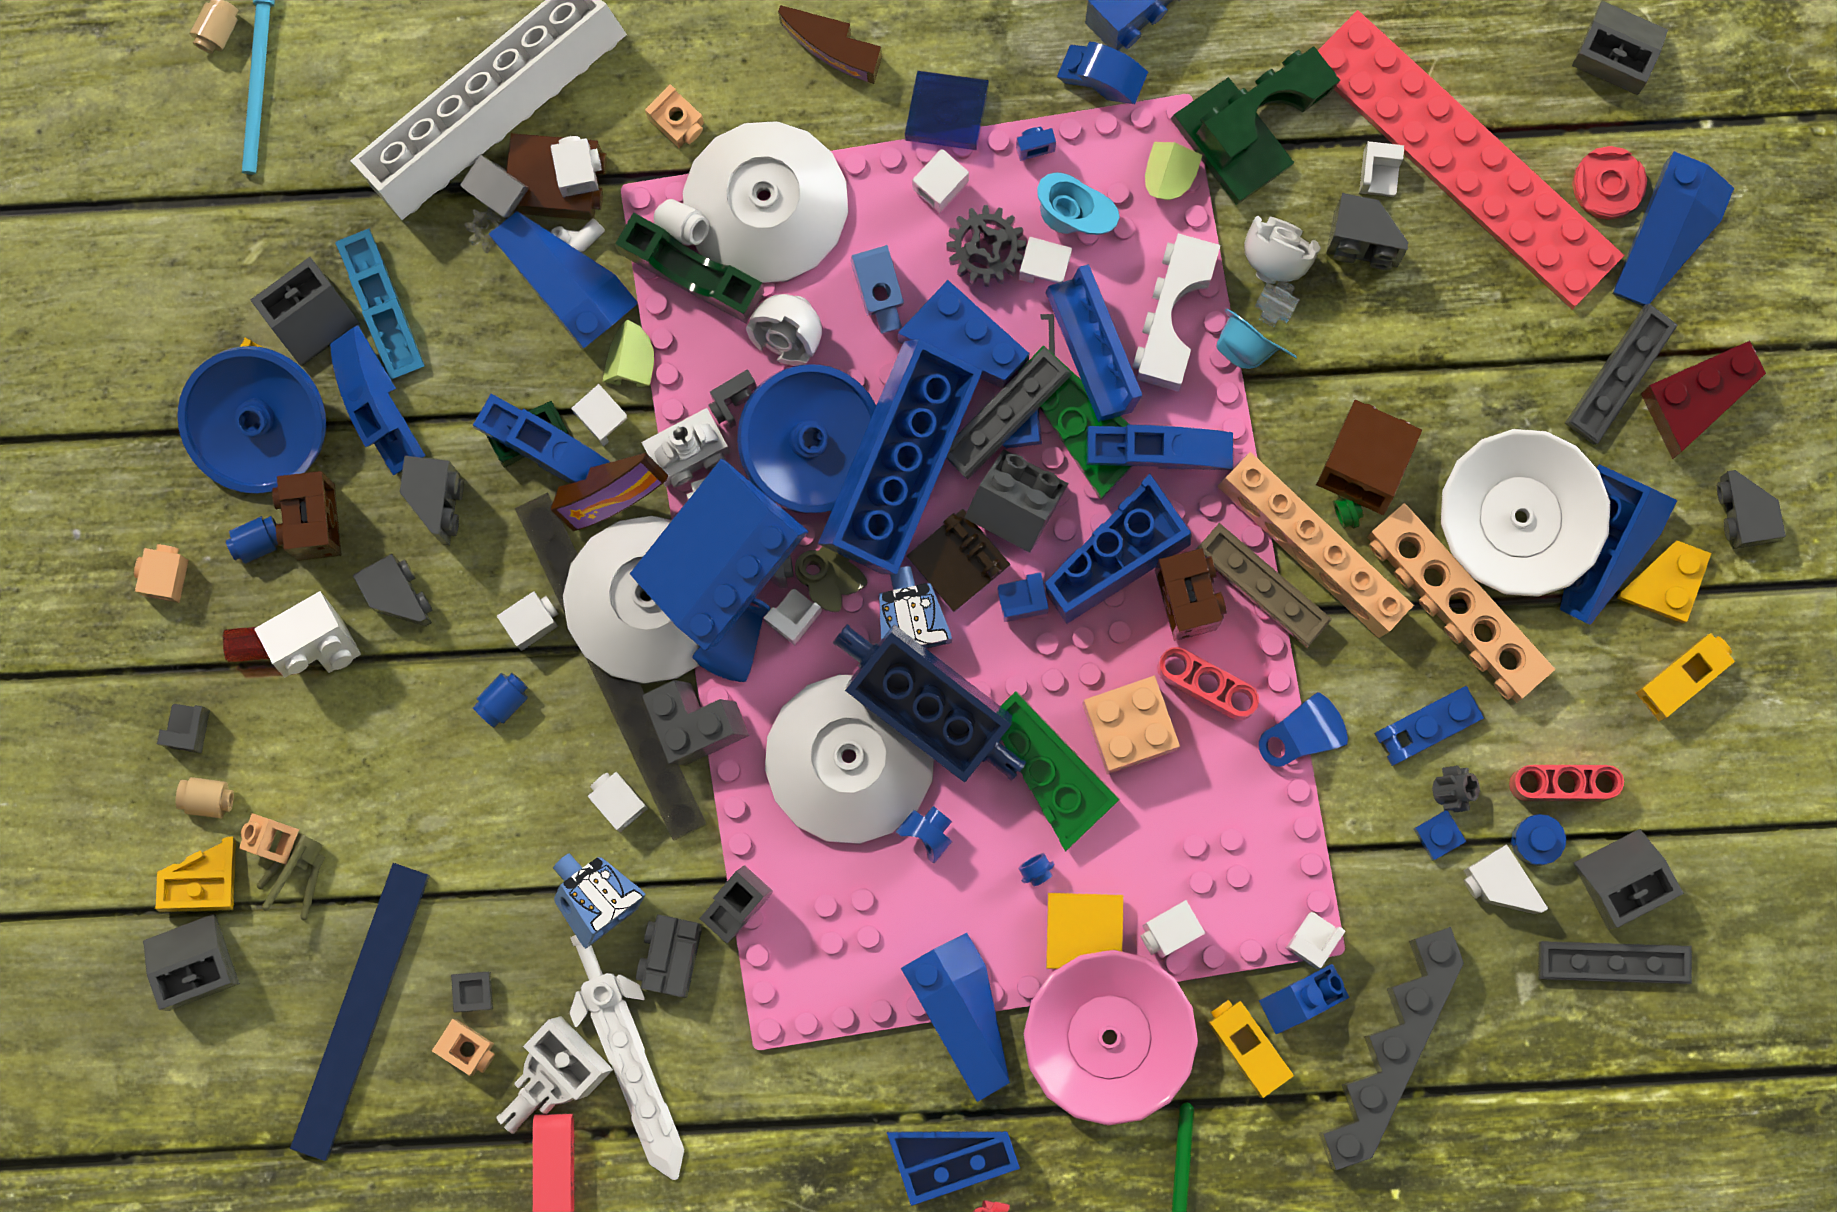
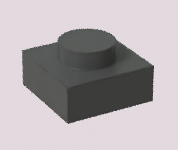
M491 972L451 975L453 1012L493 1010Z

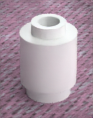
M674 199L664 201L655 210L654 224L665 229L679 242L685 245H697L706 238L709 231V221L701 211Z

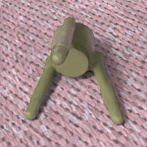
M297 834L287 861L288 863L262 906L264 911L269 910L294 867L297 866L306 870L310 864L312 866L300 915L301 920L308 918L319 869L325 859L324 856L319 854L323 846L322 844L305 835ZM276 861L272 863L257 883L258 889H262L282 866V863Z

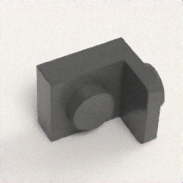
M748 369L710 391L711 398L714 401L708 405L719 424L726 421L730 429L737 424L727 406L731 403L734 406L745 403L751 396L752 391L757 388L756 382Z

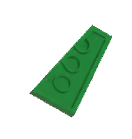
M1043 345V346L1037 351V353L1018 371V373L1045 347L1044 345ZM1063 364L1072 375L1040 406V409L1101 500L1133 466L1087 465V427H1126L1130 424L1121 416L1098 422L1081 379Z
M1015 691L1001 705L1003 709L1013 715L1012 724L1001 737V740L1007 749L1020 759L1026 761L1020 772L1066 852L1120 798L1032 706Z

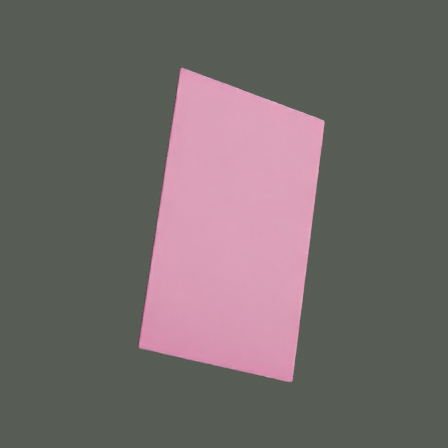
M1181 94L1138 101L1135 104L1125 103L833 150L831 152L847 182L848 216L839 241L817 267L785 282L762 283L765 293L757 307L767 298L780 294L801 296L808 300L820 318L822 336L815 354L809 358L805 365L829 366L848 374L866 389L876 405L902 347V344L898 343L897 333L947 280L1030 353V360L1043 345L1049 350L1048 320H1041L1040 314H1054L1046 295V290L1048 286L1057 283L1036 277L1034 283L1019 280L1022 264L1013 263L1016 274L1011 276L1007 272L1003 273V284H999L996 278H990L989 287H985L983 279L978 278L974 285L970 284L969 273L961 277L957 275L960 264L950 265L949 257L955 254V252L947 251L946 243L955 241L949 236V229H959L956 218L961 216L968 220L970 208H973L978 215L982 214L983 206L988 205L989 214H995L996 210L1000 207L1003 209V219L1006 220L1012 215L1015 217L1013 229L1022 227L1024 230L1023 235L1017 240L1026 241V247L1029 237L1072 248L1070 262L1068 263L1063 282L1072 280L1080 266L1089 264L1132 368L1138 346L1146 348L1149 335L1142 333L1148 311L1155 313L1159 300L1152 298L1157 278L1165 279L1169 265L1162 264L1167 243L1175 244L1179 233L1219 244L1205 164L1202 160L1191 187L1180 197L1171 200L1155 198L1148 193L1145 185L1146 167L1154 142H1175L1194 151L1171 120L1173 114L1191 103L1193 98L1189 94ZM1042 127L1043 130L1052 128L1056 139L1055 152L1020 161L1016 149L1017 137L1022 136V132L1030 128ZM939 150H945L969 171V181L939 213L913 190L912 180ZM1064 173L1104 194L1118 208L1120 218L1117 226L1110 232L1101 235L1086 234L1081 231L1068 234L1056 232L1044 222L1041 216V203L1037 194L1040 180L1047 174ZM689 174L624 184L621 187V197L625 223H628L633 212L654 223L655 210L664 201L674 199L683 203V189ZM763 190L758 193L757 198L761 201H766L770 198L771 194ZM986 224L987 227L992 229H1001L995 225ZM971 229L964 236L961 248L966 243L971 242L973 237ZM980 234V248H985L992 258V244L988 245ZM694 244L685 245L700 254ZM888 245L904 304L897 307L902 328L881 334L876 315L867 316L850 260L854 254ZM1011 245L1001 251L1000 258L1002 263L1007 259ZM1219 249L1209 287L1187 293L1176 302L1171 312L1172 326L1176 335L1191 349L1179 392L1137 380L1139 369L1132 368L1143 396L1132 413L1122 415L1121 417L1130 425L1188 427L1233 432L1234 469L1249 452L1256 457L1257 454L1242 370L1240 367L1232 364L1216 347L1220 334L1229 319L1225 309L1231 310ZM1026 250L1017 252L1024 256ZM632 262L641 326L649 336L654 349V367L650 384L658 433L708 408L730 451L729 454L724 456L725 461L749 480L740 460L737 443L739 420L746 402L739 406H734L733 403L727 406L737 424L730 429L726 421L719 424L708 405L714 402L710 391L747 369L758 387L775 373L795 366L778 362V354L765 346L760 351L753 344L746 331V326L750 319L746 324ZM971 263L976 267L987 269L985 265L980 263ZM884 287L873 289L876 300L884 301L888 298ZM1054 314L1055 356L1080 378ZM979 379L956 435L1003 388ZM1040 407L1042 444L1008 449L1002 445L968 480L945 459L900 566H911L915 586L929 582L906 555L943 526V522L953 513L957 514L962 509L967 513L979 485L1003 449L1012 454L1020 455L1027 462L1044 471L1052 472L1061 480L1069 483L1030 553L978 526L1011 565L955 612L952 611L933 588L951 632L952 643L927 648L933 655L1000 706L1017 691L1120 798L1066 852L1059 842L1054 829L1042 812V808L1034 794L1026 784L1022 773L1017 771V776L1011 781L987 760L980 763L965 783L934 760L933 780L917 812L924 817L934 806L952 821L943 833L952 840V843L935 863H932L927 858L925 845L920 838L902 837L896 833V830L891 834L861 844L827 842L797 827L775 802L765 772L767 736L781 708L809 684L839 674L854 675L860 668L858 667L859 662L840 647L834 645L833 641L848 624L850 628L872 645L875 643L879 644L881 641L879 594L893 590L890 574H880L850 559L849 562L860 569L866 577L867 585L856 593L841 595L842 605L839 612H830L822 609L821 614L795 646L769 626L763 617L753 663L746 682L722 678L707 671L700 665L694 668L700 707L702 708L719 699L735 701L750 735L709 754L708 759L727 881L738 869L745 865L773 890L765 904L736 935L750 1031L755 1049L766 1050L930 1023L931 1020L901 968L965 933H968L986 965L995 1012L1030 1006L1031 1000L1049 975L1057 970L1046 969L1048 893L1124 895L1122 952L1148 958L1173 976L1177 982L1302 962L1301 958L1287 950L1286 947L1310 912L1316 913L1335 927H1341L1311 755L1299 757L1284 766L1276 767L1267 763L1259 750L1261 735L1269 728L1280 723L1301 705L1289 633L1216 571L1217 578H1214L1212 586L1214 594L1221 592L1224 598L1227 614L1223 615V621L1216 631L1174 641L1154 571L1155 568L1068 624H1066L1047 594L1048 614L1004 622L997 590L998 586L1025 580L1026 575L1041 572L1046 593L1045 582L1078 548L1080 549L1102 523L1104 524L1125 498L1130 496L1141 485V482L1149 473L1191 532V545L1178 554L1196 550L1220 523L1277 571L1272 538L1217 487L1232 470L1158 469L1156 466H1133L1100 500ZM704 466L693 472V478L678 487H673L670 484L666 487L671 520L688 501L686 494L693 492L691 483L706 478L712 469L706 470ZM782 508L809 532L790 554L794 577L787 578L788 588H779L769 580L755 598L765 602L770 608H777L792 589H796L814 603L810 598L808 586L803 585L795 575V563L802 553L810 550L819 551L822 546L818 542L831 511L799 513ZM809 565L806 571L811 575H816L820 572V569L816 565ZM751 603V604H750V605H752V606L759 607L758 605H756V604H754V603ZM1172 647H1180L1250 684L1259 695L1258 708L1249 718L1235 720L1167 684L1160 678L1157 670L1161 655ZM1170 657L1165 661V668L1170 674L1180 675L1185 671V664L1178 657ZM1155 675L1180 747L1177 751L1107 775L1082 706L1083 701ZM1202 675L1198 679V686L1203 692L1213 693L1217 691L1218 682L1211 675ZM1239 692L1232 695L1231 703L1236 710L1246 711L1250 709L1251 702L1246 694ZM1271 737L1268 742V749L1273 756L1281 758L1285 753L1284 743L1277 737ZM846 750L842 754V760L846 763H852L856 759V753L853 750ZM1044 853L1049 862H1054L1055 865L1050 870L1052 877L1044 883L1033 886L1031 882L1023 883L1021 881L1023 876L1018 868L1030 858ZM1187 900L1205 934L1163 958H1160L1157 952L1151 955L1140 936L1145 933L1143 925ZM1343 936L1329 957L1343 954L1345 951Z

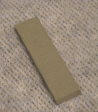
M1218 523L1197 547V549L1203 548L1205 557H1212L1215 569L1220 575L1304 647L1308 648L1331 622L1332 618L1222 524Z

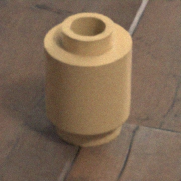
M210 0L209 3L206 2L189 33L195 39L193 44L213 54L214 50L222 51L238 21L236 15L239 10L225 0Z
M190 777L189 780H180L175 801L176 808L184 810L185 814L222 819L225 812H230L232 809L234 791L229 790L228 783L225 781Z

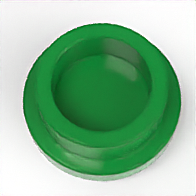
M1341 496L1340 499L1333 501L1337 518L1343 528L1351 526L1354 529L1360 526L1359 519L1364 517L1361 505Z

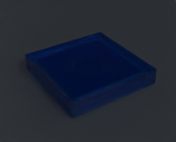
M917 71L905 130V140L977 150L989 89V80Z

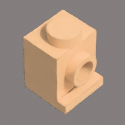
M671 84L645 109L648 120L678 148L685 142L688 144L694 142L703 131V127H701L704 124L703 116ZM676 111L683 113V117L678 121L670 119Z
M252 813L249 822L241 829L242 841L239 849L286 865L299 829ZM279 830L283 833L274 853L269 850L276 831Z
M458 1019L451 1020L432 1052L469 1076H474L477 1070L484 1073L495 1056L490 1051L494 1043ZM467 1042H471L475 1047L474 1054L470 1057H466L462 1052V1047Z

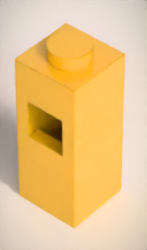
M1709 633L1635 693L1657 720L1661 721L1670 716L1735 662L1730 656L1732 650L1721 637L1717 636L1715 638L1712 633Z
M1228 999L1210 1012L1214 1019L1207 1024L1260 1098H1264L1294 1076L1241 1001L1232 1005Z

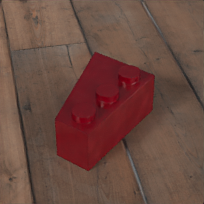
M1747 341L1655 382L1641 393L1672 459L1688 447L1766 374L1751 341Z

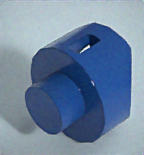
M934 806L924 817L913 810L896 830V833L902 837L920 838L925 845L927 858L932 863H935L952 843V840L943 834L952 821Z
M1537 814L1527 817L1517 824L1512 832L1511 845L1514 854L1521 861L1530 865L1542 866L1554 862L1561 856L1566 845V835L1564 828L1556 819L1549 815Z

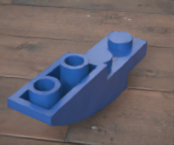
M359 326L353 327L330 344L335 378L346 410L364 446L369 447L375 444L391 473L396 475L403 470L404 456L423 458L426 455L389 395L390 392L396 389Z
M490 394L473 424L474 429L538 463L540 468L568 483L585 480L591 467L610 463L609 460L557 427L525 409H518L493 394Z
M1127 425L1126 427L1088 426L1087 465L1156 466L1158 469L1233 470V432L1155 425Z

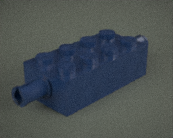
M848 624L835 638L833 644L859 662L858 667H860L849 680L845 691L964 783L980 763L985 760L1005 774L1011 781L1017 776L1016 772L1022 770L1026 761L1020 759L1000 743V738L1012 724L1013 715L895 624L879 644L875 643L872 645L850 628Z

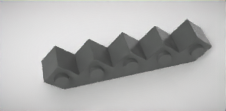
M1451 927L1409 941L1422 977L1387 988L1399 1025L1364 1036L1377 1073L1342 1084L1354 1121L1319 1133L1330 1167L1333 1170H1339L1371 1159L1380 1143L1464 964Z

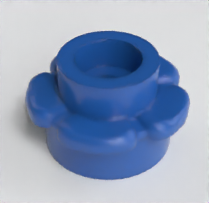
M1044 853L1030 858L1018 868L1023 876L1021 881L1023 883L1031 882L1033 886L1044 883L1052 877L1050 870L1054 867V862H1049Z

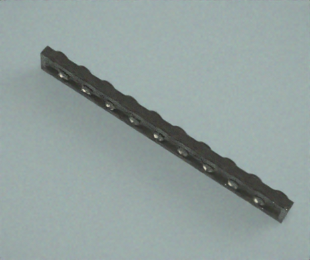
M545 493L516 507L515 510L565 613L563 593L570 565L578 553L562 520L550 510L553 501L549 493ZM587 659L673 841L708 825L680 766L669 764L642 697L645 693L640 683L613 677Z

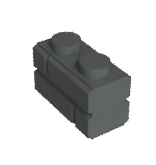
M658 914L655 922H648L644 943L650 944L647 959L640 958L636 974V980L642 981L641 989L682 998L688 997L703 924Z

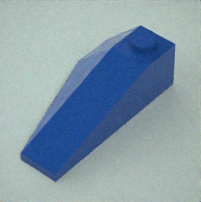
M518 211L489 233V236L581 349L588 346L638 304L614 273Z

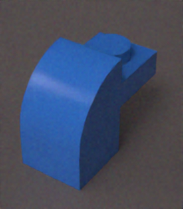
M1089 41L1087 47L1070 44L1057 78L1065 84L1092 87L1108 101L1135 104L1148 71L1128 55L1112 47Z

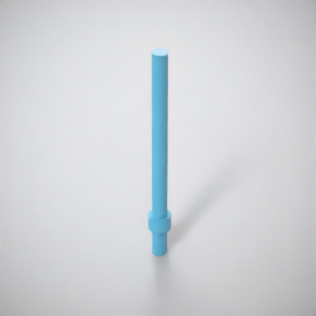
M253 0V4L256 5L242 161V173L248 175H255L257 171L270 8L274 7L275 0Z

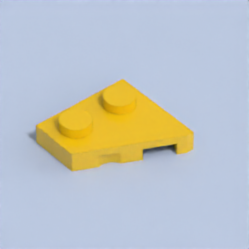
M1676 540L1618 594L1617 599L1685 624L1688 621L1712 553Z
M233 836L222 839V843L204 852L200 850L188 856L182 863L172 864L158 871L155 909L158 912L233 910L236 839Z

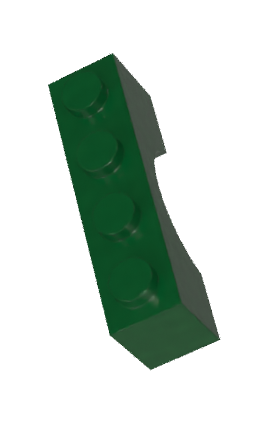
M1314 46L1303 54L1300 50L1295 51L1282 62L1284 65L1282 69L1276 73L1273 69L1266 71L1255 81L1257 86L1248 92L1246 88H1242L1229 98V106L1221 111L1218 107H1215L1200 119L1203 125L1194 136L1221 170L1249 151L1259 138L1255 125L1258 108L1271 103H1283L1304 112L1329 95L1341 81Z
M634 212L615 243L621 256L746 324L765 293L762 282L731 265H723L698 254L675 239L665 229Z

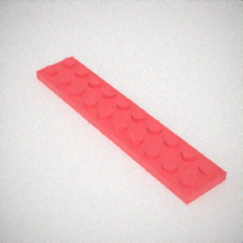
M1359 10L1318 50L1341 80L1334 90L1392 144L1404 145V155L1572 310L1625 256Z

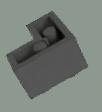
M673 680L642 695L669 764L686 766L750 736L735 701L719 699L700 708L691 683Z

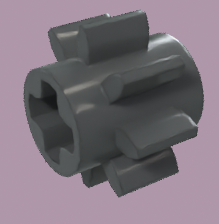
M1458 765L1443 767V776L1436 777L1433 782L1432 791L1434 799L1438 804L1443 805V810L1445 811L1453 810L1454 813L1469 811V802L1476 801L1480 793L1477 777L1473 773H1469V768L1467 767L1459 768Z

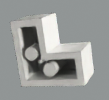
M321 591L255 628L272 664L284 678L291 674L302 672L308 667V664L317 659L330 673L347 667L354 658L361 655L343 619Z

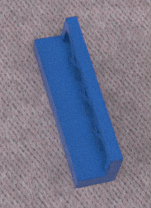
M1089 264L1080 266L1072 280L1048 286L1046 295L1098 422L1132 413L1143 395Z

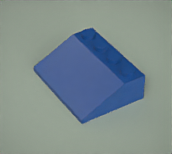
M722 458L630 572V575L668 618L706 651L717 646L809 531Z

